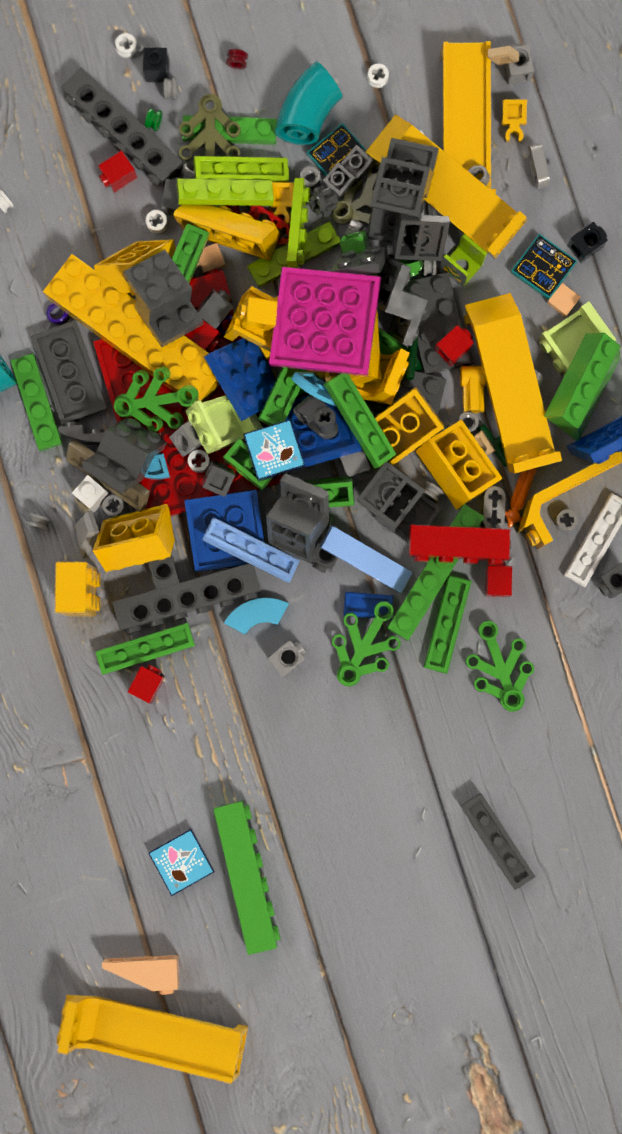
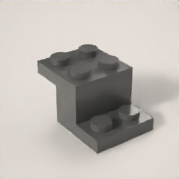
M391 138L387 157H382L370 206L380 210L419 218L423 199L428 198L439 148Z
M423 203L419 218L372 208L368 239L392 240L394 259L442 261L450 225L449 216L425 215Z
M378 246L366 248L364 252L356 253L354 250L344 252L337 260L331 272L368 276L369 274L378 273L388 258L387 248L379 249Z
M166 250L123 271L124 279L136 295L135 309L161 347L203 325V319L190 302L192 287Z
M388 257L380 274L381 282L377 307L394 315L387 334L403 344L412 346L413 341L417 339L421 318L427 313L428 300L412 291L404 289V286L410 280L411 267Z
M125 418L106 429L96 454L85 459L81 468L123 494L143 480L153 457L164 450L167 442L158 433L148 431L142 427L137 420Z
M388 462L383 464L356 500L376 515L375 520L408 545L409 527L411 525L430 526L442 510L441 507L423 495L425 490Z
M284 474L280 480L281 496L266 516L268 543L287 554L311 564L316 557L315 542L329 523V492L319 486L306 483L298 477Z

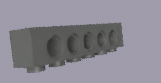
M82 67L61 86L65 95L63 99L72 108L76 106L81 111L80 115L89 124L93 122L98 127L97 131L105 139L109 137L115 142L113 144L119 152L122 150L124 154L126 153L132 158L130 160L131 163L138 170H145L148 173V179L155 186L160 184L164 188L166 179L172 180L181 174L183 161ZM87 96L93 97V99L89 102L83 101V99ZM102 112H110L105 118L99 117ZM120 127L127 128L124 133L116 132ZM136 143L144 144L140 149L133 148ZM154 158L161 160L157 165H151L150 161Z
M245 564L112 603L119 629L121 631L126 630L127 634L141 631L140 626L150 624V627L165 624L164 619L171 617L176 621L187 618V613L197 611V614L211 611L210 606L220 604L222 608L235 604L234 600L242 597L244 601L258 598L257 593L261 592L255 567L251 564ZM232 580H238L242 585L241 589L236 593H232L228 589V584ZM210 586L218 589V595L214 599H207L205 596V591ZM186 593H192L195 597L194 603L190 606H185L182 603V597ZM164 599H168L171 602V608L168 612H161L159 610V603ZM140 606H145L148 610L147 616L143 619L136 617V609Z

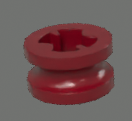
M240 49L228 50L227 66L234 69H245L247 67L246 60L248 59L247 52Z

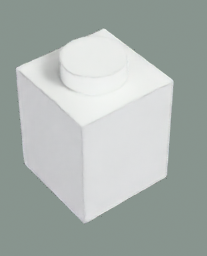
M88 475L72 492L74 496L93 512L110 495Z

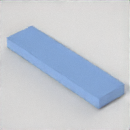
M214 517L202 539L288 583L292 580L300 561Z
M334 526L329 527L319 546L321 549L398 593H402L412 574L410 570Z

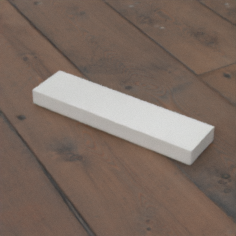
M613 493L608 496L563 575L583 588L587 586L622 524V498Z

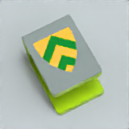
M463 234L458 248L450 257L447 254L443 256L440 269L445 273L448 272L449 277L463 288L483 266L487 252L466 234ZM458 260H465L469 266L468 270H464L456 262Z

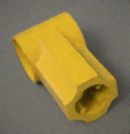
M482 366L460 367V386L463 387V413L471 412L477 414L484 412V387L486 379Z

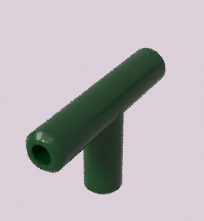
M418 337L413 341L412 346L408 345L407 352H409L407 362L409 364L405 371V378L407 380H413L415 371L418 372L422 369V365L417 358Z
M481 425L477 428V431H484L496 450L494 454L502 465L506 467L507 463L503 448L501 447L500 436L495 439L486 425Z

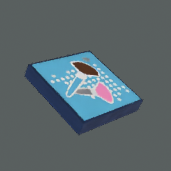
M291 420L243 434L258 482L305 467Z
M192 828L148 852L171 896L215 872Z

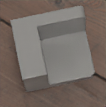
M363 449L360 452L338 458L339 463H342L349 478L362 472L366 474L371 469Z

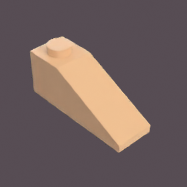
M179 955L107 958L102 962L103 969L151 991H159V994H172L174 990H178L180 985Z

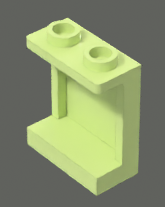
M587 302L577 312L550 330L544 331L538 339L540 340L539 345L545 354L549 353L554 360L552 363L555 369L565 375L586 333H606L614 341H616V338L592 304Z
M226 395L203 403L200 400L195 401L186 410L189 422L193 425L199 441L204 446L207 454L234 445L238 439L245 441L244 433L263 428L260 421L257 420L256 414L241 421Z

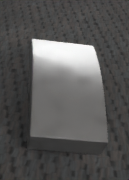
M355 145L341 163L338 162L323 181L339 196H342L369 170L375 161L359 146Z
M79 422L65 423V426L58 427L62 436L70 440L75 439L82 444L94 446L100 445L105 433L103 429H93L89 431L90 434H86V428L83 425H79Z

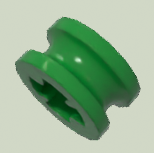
M149 108L145 119V127L147 129L152 127L153 131L157 132L162 122L163 112L161 110L155 112L154 108Z

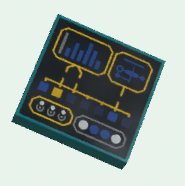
M342 123L307 152V156L326 177L338 162L341 163L355 145L359 146L364 152L367 150Z
M538 234L512 269L511 274L549 300L575 266L577 260L541 234Z

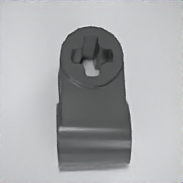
M309 395L293 409L299 421L312 429L319 437L330 439L338 433L335 412L316 397Z

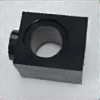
M143 47V73L145 81L164 82L165 77L169 79L170 59L167 48Z
M592 222L571 237L567 246L578 261L582 263L601 250L608 239L604 229L601 226H597L595 222ZM584 238H591L594 241V245L586 244Z

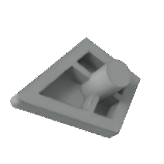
M87 511L75 525L82 558L88 557L101 528L100 523L95 521L92 511Z

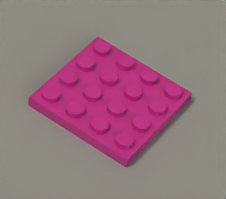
M282 267L276 326L273 331L269 360L270 366L368 376L381 278L378 276Z

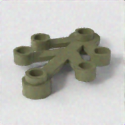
M214 94L204 95L199 101V111L189 121L182 122L179 126V131L183 137H191L194 133V128L204 119L205 129L189 145H184L179 149L180 158L183 161H190L194 153L204 143L205 156L215 157L216 143L226 153L227 157H230L229 153L232 150H236L238 152L236 157H240L239 148L232 146L215 129V119L226 128L227 134L231 138H237L240 135V125L232 122L222 112V102L218 96ZM213 102L215 106L213 109H207L206 104ZM184 126L191 127L189 133L182 132ZM232 126H236L238 131L232 134L229 132V129ZM190 150L191 154L188 157H183L182 152Z
M374 163L369 168V175L359 199L353 201L356 192L360 191L363 187L361 178L356 186H352L345 193L343 201L336 203L337 209L333 210L332 214L336 223L345 225L354 219L369 224L371 214L358 210L363 207L372 208L370 204L378 173H372L375 169H379L380 165L378 163ZM344 211H348L346 215L341 216Z

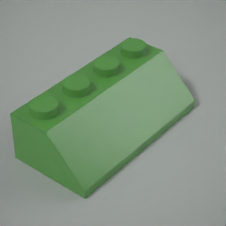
M586 333L544 417L576 441L580 440L620 361V345L606 333Z

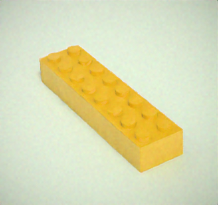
M70 255L43 290L44 295L49 301L153 376L154 371L161 366L167 367L170 371V378L163 382V384L172 391L178 392L185 385L194 386L198 390V400L203 403L208 401L220 385L204 358L209 354L186 336H182L161 347L136 311V300L127 293L118 292L99 273L75 255ZM159 371L160 376L164 378V373ZM187 391L188 396L192 398L191 393Z

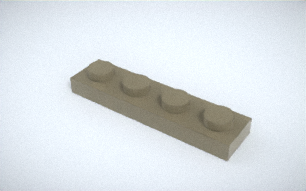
M75 439L68 444L66 461L139 512L146 508L150 493L148 489L138 483L123 494L81 468L84 460L96 453Z

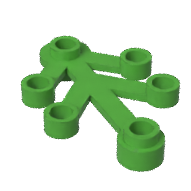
M161 366L154 371V378L144 397L136 398L140 387L148 383L149 375L144 370L134 373L132 377L133 382L127 393H123L115 399V412L121 417L133 416L146 425L149 431L157 432L163 426L162 419L167 422L170 428H179L184 423L183 416L180 413L172 414L160 405L179 402L182 406L189 407L198 400V390L194 386L185 385L178 392L156 395L162 383L170 378L169 369ZM159 371L164 373V378L160 376ZM138 375L143 377V382L140 381ZM187 391L191 393L192 398L188 396ZM146 407L157 416L149 417L139 408ZM173 418L177 419L178 424L174 423ZM152 421L157 424V427L153 426Z
M380 601L375 605V617L362 640L357 626L358 618L356 614L347 613L344 616L343 621L345 626L348 627L355 654L350 661L345 648V636L342 634L333 636L332 645L336 648L341 663L337 670V679L342 685L354 686L359 682L362 675L376 671L385 672L389 667V662L385 657L376 658L374 663L359 665L364 657L387 650L396 651L400 648L401 642L397 636H389L386 641L371 645L383 621H388L394 614V609L389 602ZM382 606L388 608V613L385 615L379 613V609ZM348 616L355 617V623L348 624L346 618ZM337 637H341L344 640V643L340 646L334 642ZM391 639H396L398 641L396 647L389 646V641ZM380 660L386 662V666L382 669L377 667V663ZM346 670L353 671V676L351 678H346L344 676V672Z
M485 621L478 627V634L480 638L486 640L495 667L480 660L475 654L467 656L465 664L470 669H478L499 679L503 689L489 684L488 680L483 677L475 679L473 686L478 692L485 691L499 698L505 710L510 712L518 711L524 705L525 698L522 690L529 675L534 672V665L529 661L522 662L519 665L520 674L514 685H512L510 675L520 653L526 649V643L522 639H514L510 645L511 651L504 663L495 638L498 635V627L492 621ZM486 626L492 630L489 636L483 633V629ZM517 641L522 643V649L519 651L514 648V644ZM471 657H475L477 659V664L475 666H471L469 664V659ZM528 664L531 670L529 673L523 672V665ZM479 680H483L485 682V687L483 689H479L477 687V682ZM510 695H514L516 697V702L514 704H510L508 702V697Z

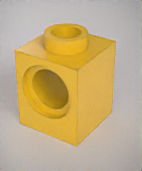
M248 297L240 304L238 319H241V328L269 332L276 326L277 301Z

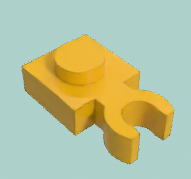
M527 99L503 100L502 126H509L505 134V141L509 142L510 134L516 133L518 135V142H521L523 131L520 129V125H526Z
M272 182L274 202L271 207L277 208L274 214L279 217L285 215V221L290 223L291 215L288 210L292 208L294 183Z

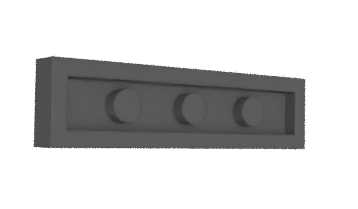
M479 793L460 806L514 890L535 878L534 873L482 793Z

